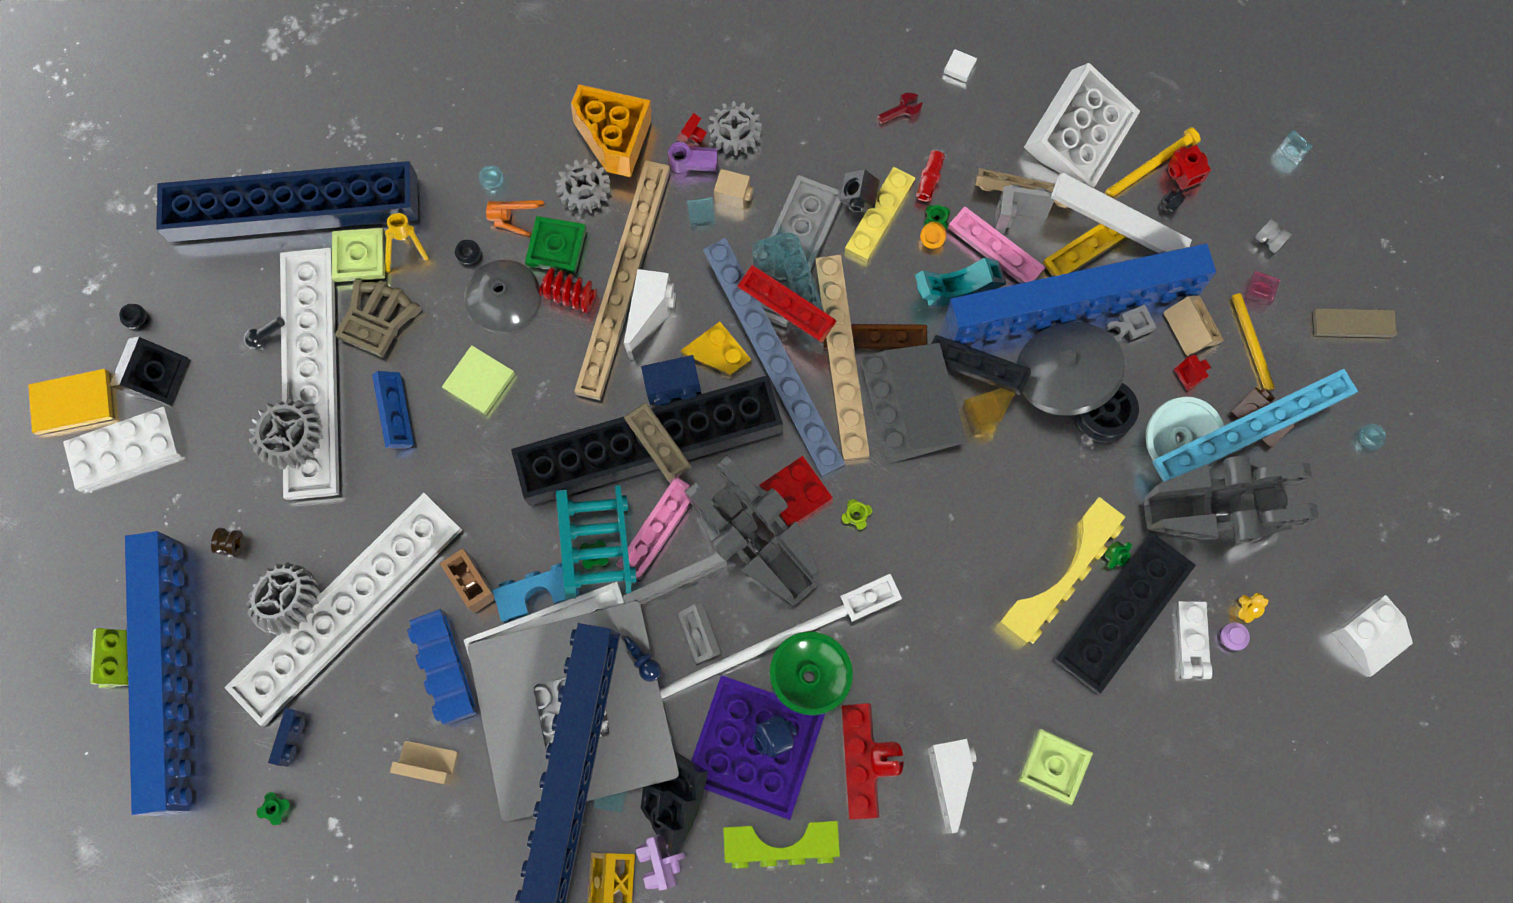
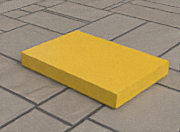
M100 369L28 384L32 433L40 435L114 419L111 387L109 386V371Z

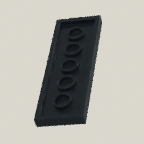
M1150 532L1055 657L1054 661L1098 695L1101 694L1196 564Z

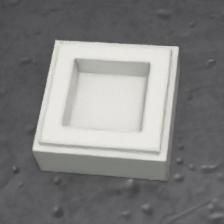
M954 49L944 69V74L967 82L977 58Z

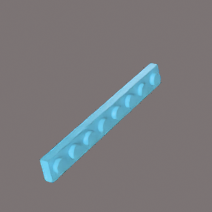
M1342 369L1155 459L1152 463L1162 481L1165 482L1206 464L1210 465L1356 394L1358 390L1345 369Z

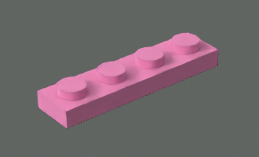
M964 207L949 223V230L986 258L999 261L1001 269L1019 283L1037 280L1044 272V265L967 207Z
M679 478L671 482L628 546L630 566H635L636 579L639 581L691 505L684 493L691 485ZM621 557L616 565L623 570Z

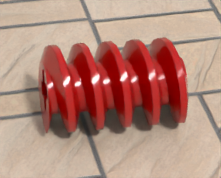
M550 267L543 277L539 295H544V298L547 300L553 298L555 303L562 302L566 307L572 305L575 310L581 308L583 313H589L597 297V288L592 289V281L589 280L585 286H582V277H579L574 283L573 274H569L564 279V271L560 270L557 276H554L555 268Z

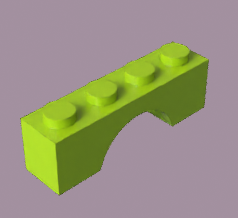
M838 821L808 823L802 838L795 844L784 848L772 847L764 843L757 836L753 826L723 827L725 863H731L732 868H749L748 862L760 861V867L777 866V860H788V865H804L807 858H817V864L834 863V857H840Z

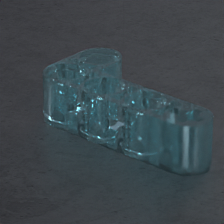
M790 232L762 239L753 245L752 258L753 265L761 271H769L781 267L788 289L796 294L801 291H808L811 295L804 299L824 311L797 235ZM790 245L794 247V250L785 251L782 248ZM760 253H768L770 255L766 259L758 257ZM799 268L802 270V273L793 274L790 270Z

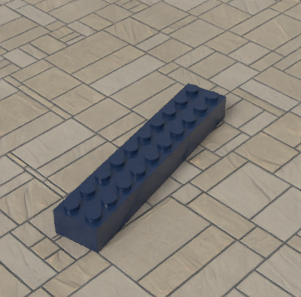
M410 161L157 183L156 230L168 242L387 223L388 217L395 213L406 215L408 221L418 220L417 174Z
M578 623L577 629H573L571 632L570 646H573L571 657L566 658L564 665V674H567L565 686L561 685L558 693V702L561 703L559 714L554 715L552 722V731H555L553 743L550 742L546 750V760H549L547 772H543L540 779L539 787L543 789L541 800L537 801L534 807L533 818L536 819L535 829L531 830L528 836L527 848H530L528 860H525L522 865L521 878H524L522 890H518L515 903H566L621 635L612 629Z

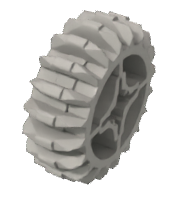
M287 398L284 403L281 399H277L276 406L267 403L268 410L266 412L258 410L261 417L260 419H252L256 427L249 429L250 433L254 435L249 439L250 443L254 445L253 452L259 455V459L262 462H267L271 467L278 465L280 469H286L287 465H289V467L296 469L297 461L301 464H306L305 457L307 455L311 458L314 457V453L311 452L312 449H320V445L316 440L323 439V435L318 432L323 429V425L318 422L320 419L319 415L313 413V408L309 405L305 406L300 400L295 402L293 399ZM288 416L301 417L297 420L292 419L290 421H284L282 419ZM288 446L290 450L285 452L272 451L276 447Z
M286 562L284 565L277 563L274 569L267 568V574L264 576L259 575V582L252 584L254 590L247 594L251 599L246 603L249 609L247 614L252 619L253 624L266 633L280 635L283 632L290 634L292 628L299 630L301 622L308 623L306 617L309 613H314L312 607L319 604L317 598H315L320 594L317 588L319 583L312 573L301 565Z

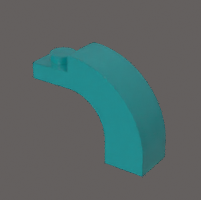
M983 258L967 268L951 273L939 274L922 270L915 275L917 290L922 299H927L929 306H947L951 298L997 289L1006 284L999 261L989 258Z

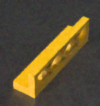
M591 852L587 903H613L614 893L618 889L623 894L622 903H632L635 854ZM616 859L625 860L624 873L620 877L615 873Z

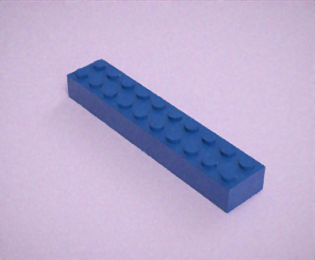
M1206 243L951 298L945 318L951 340L969 346L974 344L976 340L985 338L986 341H992L1008 333L1019 335L1026 332L1027 329L1036 328L1037 330H1043L1059 322H1075L1078 318L1082 317L1094 319L1105 312L1111 311L1112 314L1125 311L1128 307H1140L1142 305L1147 307L1156 301L1167 303L1184 295L1197 296L1210 283L1209 281L1216 274V269L1208 244Z
M159 531L125 535L131 815L161 816L188 812L189 805L192 802V792L188 788L191 764L187 759L190 736L186 731L189 708L185 702L188 681L184 673V666L187 664V654L183 644V639L186 637V627L183 623L182 612L185 611V600L182 596L184 574L181 570V559L184 553L179 541Z

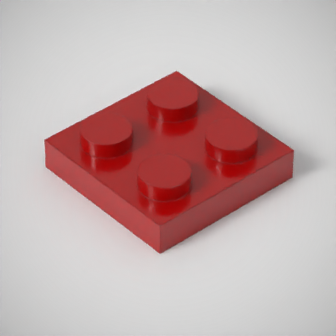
M801 456L759 484V487L767 492L770 489H774L787 503L788 507L779 514L786 525L795 521L799 524L833 501V497L804 456Z

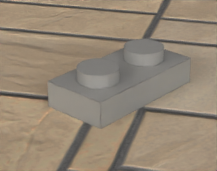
M702 602L693 604L678 613L696 664L704 663L721 654Z

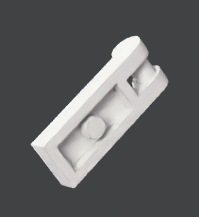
M1179 601L1176 603L1181 678L1191 679L1192 676H1200L1201 679H1211L1212 665L1210 663L1207 603ZM1190 658H1199V665H1192Z

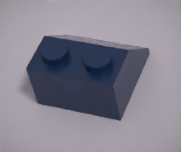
M693 355L641 366L650 405H665L670 400L679 398L684 400L702 394Z

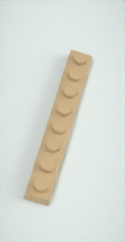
M841 255L815 258L822 311L837 321L826 336L843 460L850 461L869 458Z

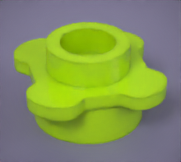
M851 499L847 502V511L842 514L841 519L843 523H851L857 529L862 530L867 525L866 520L872 514V508L870 505H864L861 502H857L856 499ZM855 512L859 513L858 517L854 515Z

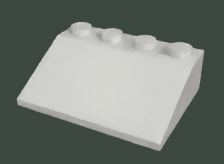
M1090 63L1071 70L1024 148L1047 167L1060 174L1065 173L1094 188L1140 110Z

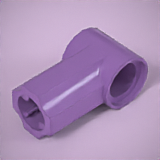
M675 142L668 150V164L675 173H684L687 170L716 172L717 148L689 147L683 142ZM683 156L685 158L682 160H677L674 157Z

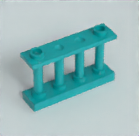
M621 485L615 486V499L581 502L568 500L567 490H557L556 502L565 599H576V588H581V585L624 581L626 594L631 593V583L636 582L635 566H630L624 520V511H628L627 495L621 494ZM613 509L617 511L618 522L575 526V523H570L569 516H574V513ZM619 533L620 546L589 549L572 547L571 540L576 539V536ZM622 556L623 570L580 574V571L574 572V564L579 563V560Z

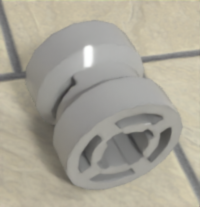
M1271 218L1255 236V239L1260 243L1266 242L1269 250L1275 254L1291 237L1292 233L1287 229L1279 228L1278 222Z

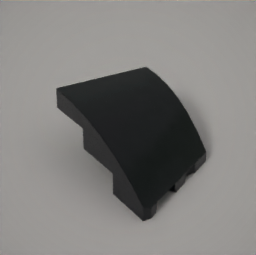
M674 751L679 772L678 777L643 787L640 807L645 817L650 821L656 835H662L668 844L666 851L670 856L678 853L692 828L702 801L708 774L707 770Z

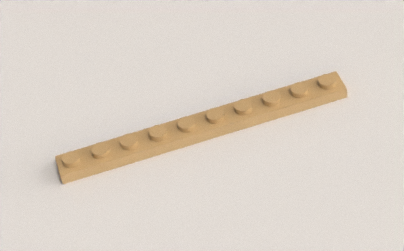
M645 160L574 391L576 395L601 401L632 299L637 269H641L670 173L669 165Z

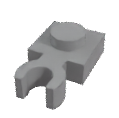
M1142 305L1121 314L1119 317L1121 322L1111 321L1107 324L1105 330H1117L1118 335L1113 337L1119 342L1125 334H1128L1130 340L1154 331L1156 325L1146 306Z

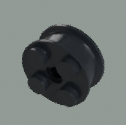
M1122 383L1115 395L1105 404L1092 411L1075 415L1076 422L1080 430L1089 438L1098 442H1113L1125 436L1133 427L1139 415V403L1134 392Z

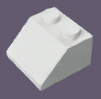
M1386 595L1372 600L1332 632L1369 677L1373 676L1413 644L1405 616Z

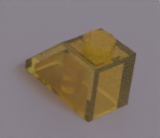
M1000 388L966 399L962 409L972 435L981 434L983 437L996 432V428H998L1015 393Z

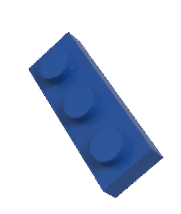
M376 371L372 378L385 448H410L414 443L400 372Z

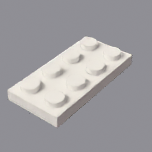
M164 406L63 441L74 487L78 491H83L181 456L169 410Z

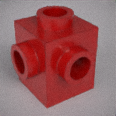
M1198 145L1190 148L1184 146L1177 149L1168 164L1169 174L1176 180L1181 190L1204 182L1211 171L1205 153L1200 151Z

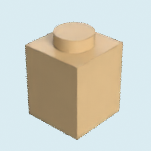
M721 169L714 188L715 202L744 209L746 201H751L754 187L750 186V176Z

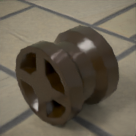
M217 528L211 539L212 553L220 555L224 552L231 557L239 555L243 546V533L238 530L228 532L225 528Z

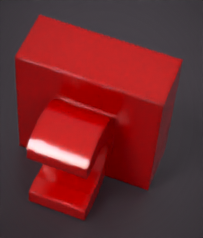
M693 112L675 140L686 143L690 139L693 143L699 145L707 134L704 129L697 127L702 118Z
M1196 354L1186 358L1174 370L1186 390L1189 391L1209 377L1206 371L1212 367L1207 359L1199 361Z

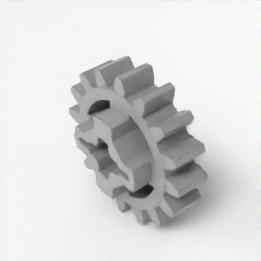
M732 101L731 107L724 103L722 104V111L715 109V117H709L708 133L710 134L711 143L715 142L717 150L724 147V154H728L730 150H733L734 155L737 156L738 150L741 149L746 154L747 146L755 148V140L761 139L762 123H759L760 116L759 114L754 115L753 107L747 110L744 102L740 107L736 106L735 101Z
M584 159L583 164H579L577 160H574L575 166L571 167L566 164L567 171H559L560 179L555 182L558 188L556 189L557 195L561 197L560 200L563 206L568 204L570 211L577 207L579 214H582L584 208H587L589 213H592L593 206L600 209V201L608 200L606 193L611 192L609 176L606 175L603 167H598L596 161L589 165L587 159ZM595 178L599 180V187L596 185ZM567 186H570L571 195L567 192Z

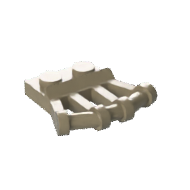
M355 279L350 308L335 336L342 341L383 358L393 338L397 336L398 329L410 318L417 316L422 308L418 303H413L404 294V290L398 287L395 289L388 286V283L383 281L363 282L362 279ZM363 292H371L372 294L363 311H361V295ZM384 296L389 297L379 317L372 316L380 299ZM400 303L405 310L389 323L388 320L396 305Z

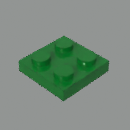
M536 216L525 258L526 266L547 270L550 267H554L555 271L562 270L565 273L576 274L587 229L586 225Z

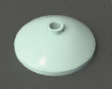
M1194 397L1171 399L1159 406L1148 422L1146 446L1149 455L1154 461L1223 427L1224 424L1218 412L1201 399ZM1178 432L1182 436L1179 442L1175 438ZM1217 461L1210 464L1209 469H1211L1217 463Z

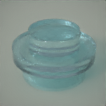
M493 165L483 167L478 177L481 186L487 190L499 188L504 181L501 169Z
M1367 424L1359 430L1357 438L1363 448L1377 450L1385 444L1386 433L1378 425Z

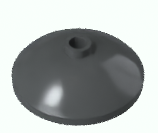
M512 260L493 261L480 267L469 279L464 294L465 306L472 320L483 329L496 333L512 332L530 322L538 311L541 302V296L539 295L540 285L536 276L525 265ZM503 287L501 292H495L496 288Z

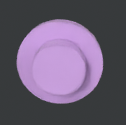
M1230 623L1223 628L1221 640L1228 649L1238 651L1248 645L1250 634L1242 624Z

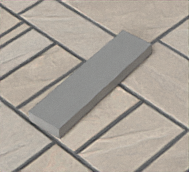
M716 553L622 596L625 604L637 601L642 605L725 567L727 563Z

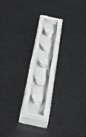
M1065 173L1058 175L1051 195L1052 199L1159 254L1190 247L1192 239Z

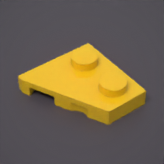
M720 321L680 350L683 357L693 355L694 360L701 362L702 365L710 369H717L721 374L730 378L752 363L751 358Z

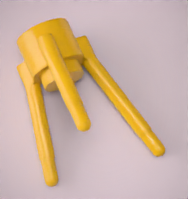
M401 213L390 215L387 219L388 229L385 231V271L390 272L393 238L404 240L409 235L423 259L428 260V256L415 234L414 227L409 225L406 215Z

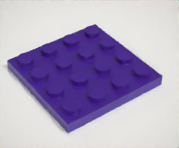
M721 675L691 759L692 762L708 771L705 790L790 820L825 713L812 716L799 714L781 703L774 693ZM781 716L786 721L790 720L796 729L797 735L794 736L793 748L774 758L768 757L766 754L761 755L753 741L756 726L771 717Z

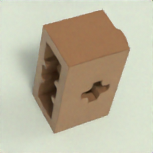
M463 548L439 563L467 608L472 612L476 613L495 600L492 588L471 555Z

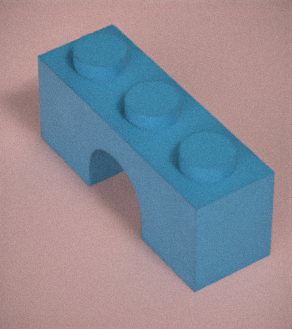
M562 563L551 566V570L540 573V571L531 572L524 576L525 579L517 582L514 580L504 581L499 584V588L493 589L501 621L506 624L530 615V600L539 591L550 592L555 605L570 600L565 599ZM576 588V597L582 595L580 588Z

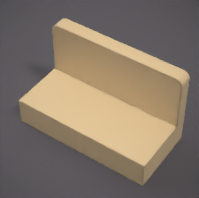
M1187 296L1164 311L1166 319L1187 356L1193 355L1206 346H1216L1224 341L1200 296Z
M405 741L399 762H392L390 773L451 785L458 752Z

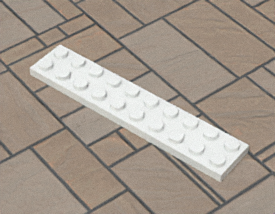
M322 248L280 253L281 318L285 321V325L281 327L282 401L285 403L287 398H291L295 402L297 400L302 401L305 406L309 405L313 408V413L319 415L320 419L318 422L323 425V429L318 431L323 435V439L316 440L320 445V449L313 448L311 451L314 453V457L311 458L307 455L305 457L306 464H301L297 461L296 469L289 467V465H287L286 469H283V498L295 500L339 495L335 287L332 279V249ZM288 416L282 419L284 421H290L292 419L297 420L301 417ZM283 446V452L290 450L288 446Z
M423 493L316 597L319 604L312 607L314 613H309L306 617L308 623L301 622L299 630L292 628L290 634L282 632L276 636L224 688L260 726H266L462 529Z

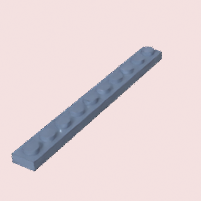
M724 238L704 248L703 252L820 475L823 477L845 465V462L761 303L737 287L745 273L727 239Z

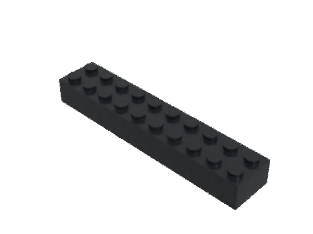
M768 375L696 395L693 398L651 408L687 460L783 433V422ZM624 416L511 449L523 498L529 506L556 499L557 490H567V495L659 469L625 421Z

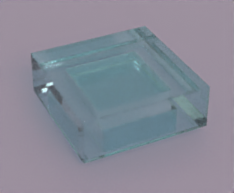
M712 197L687 201L691 227L716 224Z

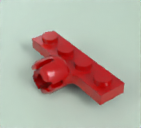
M870 703L842 705L849 820L879 818L877 781L880 777L898 776L902 773L904 761H889V757L903 756L902 748L897 742H875Z

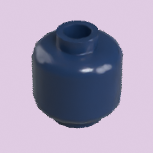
M774 716L756 726L753 741L761 755L766 754L768 757L774 758L793 748L794 736L797 735V732L790 720L786 721L781 716Z

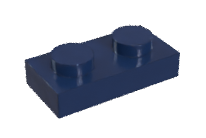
M285 708L268 763L288 767L289 762L293 761L297 749L295 746L298 734H301L305 725V719L303 718L305 712Z

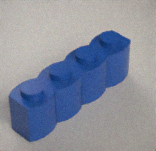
M438 609L409 620L411 628L407 629L411 643H416L419 653L415 657L421 670L424 669L427 679L424 680V686L427 694L434 697L435 705L432 706V711L436 721H441L443 725L447 726L478 714L445 611Z

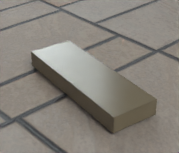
M1315 309L1313 311L1314 336L1393 338L1397 335L1395 310Z
M646 402L624 416L627 424L669 483L692 468Z

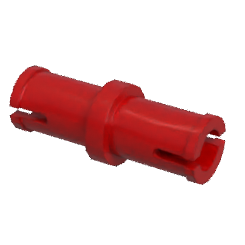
M936 150L930 152L926 168L922 170L920 175L922 180L916 193L917 199L923 202L931 201L935 185L939 183L941 178L940 170L945 160L944 153Z

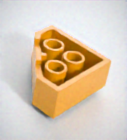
M578 84L571 102L573 123L606 172L631 177L652 120L651 100Z

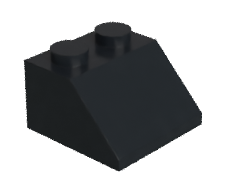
M141 337L129 338L109 386L136 397L170 405L188 357Z

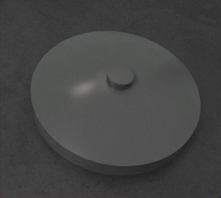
M1081 322L1061 323L1042 330L1026 343L1017 360V364L1031 370V374L1021 391L1025 398L1035 407L1056 415H1078L1102 406L1118 391L1125 373L1124 356L1117 340L1104 329Z

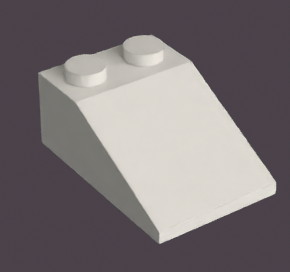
M637 269L624 339L629 360H636L668 318L670 308L675 306L676 293H674V283L670 282L669 273Z
M967 739L937 744L928 748L946 833H956L959 830L973 772V762H976L973 744L968 745Z

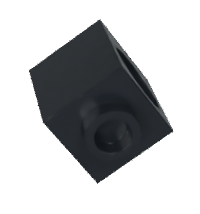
M865 169L845 173L840 201L854 212H863L866 209L875 208L880 180Z

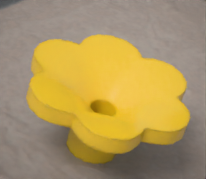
M1256 593L1251 598L1247 595L1241 596L1239 603L1242 608L1238 612V617L1246 623L1252 622L1254 618H1259L1263 615L1264 608L1269 600L1261 593Z

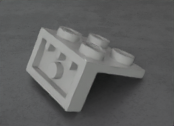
M1019 185L1004 186L996 209L994 229L1004 235L1006 228H1011L1015 215L1046 219L1054 203V199L1051 198L1052 192L1042 188L1035 190L1025 189Z

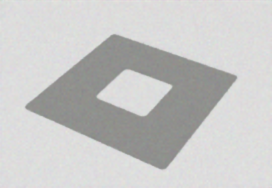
M629 602L471 643L468 646L495 789L503 821L508 822L532 816L536 802L541 800L543 789L539 787L542 773L547 772L549 760H546L547 748L543 738L534 687L537 684L567 676V674H564V665L566 658L571 657L573 646H570V636L572 630L577 629L578 623L609 628L621 634L606 704L610 733L599 738L587 801L678 777L679 772L658 680L647 682L640 677L639 668L634 666L636 660L631 655V651H628L624 641V637L629 636L636 641L644 654L650 653L652 656L639 602Z

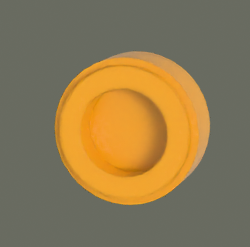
M939 222L925 224L920 233L921 242L928 248H939L946 239L945 227Z

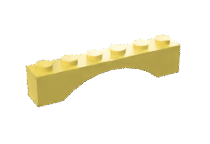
M1098 497L1078 522L1076 552L1064 577L1047 591L1031 598L1016 601L997 626L1022 646L1027 644L1028 641L1033 644L1043 632L1039 628L1045 620L1050 623L1059 612L1056 606L1060 600L1063 599L1066 602L1076 589L1072 585L1078 578L1082 581L1092 568L1089 566V563L1092 559L1096 558L1099 560L1108 549L1104 545L1110 537L1115 539L1123 530L1124 526L1121 525V522L1125 516Z

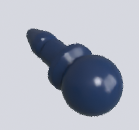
M625 636L626 647L628 651H631V655L636 660L634 666L639 668L640 677L647 682L657 680L661 674L659 663L651 659L650 653L644 654L636 641L629 636Z

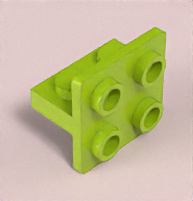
M105 628L93 630L91 684H98L99 688L108 689L128 686L127 630Z

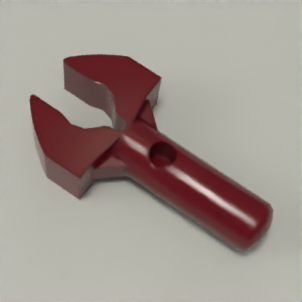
M904 93L900 95V105L879 114L877 120L880 124H883L903 114L908 115L910 120L919 116L923 102L914 107L907 106L909 103L918 100V94Z

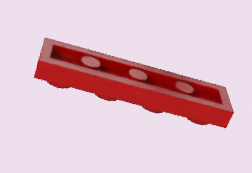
M751 265L737 285L739 289L821 343L837 322L833 317L753 265Z

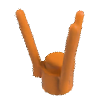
M488 201L486 217L488 221H494V227L505 228L531 237L530 232L504 221L510 219L511 209L538 208L539 205L544 204V201Z

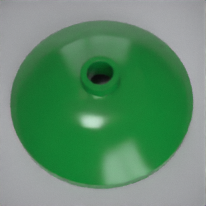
M802 632L789 637L777 648L770 663L769 675L772 689L781 703L794 712L812 716L832 711L842 703L852 685L853 669L847 652L836 640L818 632ZM804 674H812L813 681H806Z

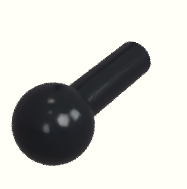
M277 317L261 329L248 330L244 335L245 344L251 349L262 347L265 343V338L283 327L285 321L281 317Z

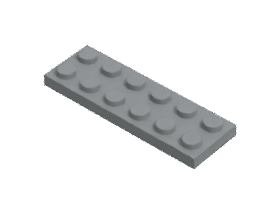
M798 175L756 268L801 296L816 262L815 258L820 253L842 203L840 201L841 191ZM761 303L770 322L787 327L789 321Z

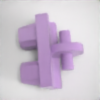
M662 835L648 838L646 843L636 848L640 863L651 860L654 871L643 874L646 889L659 888V891L676 886L677 882L674 874L681 872L678 860L686 858L685 853L670 856L666 851L668 845H666Z

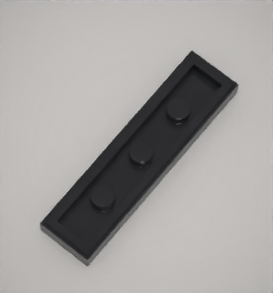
M937 334L931 343H940L946 368L1020 395L1031 374L1030 368Z

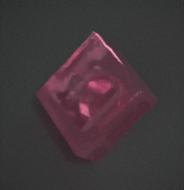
M1255 271L1251 276L1245 298L1270 306L1274 301L1280 279Z

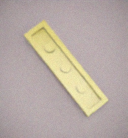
M895 167L892 168L877 193L875 208L868 209L845 247L846 253L865 263L868 262L915 183V177Z

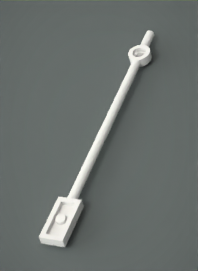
M888 574L840 596L843 605L659 688L661 698L668 697L780 646L782 642L795 634L813 631L846 615H849L851 622L856 621L902 600V597L891 574Z

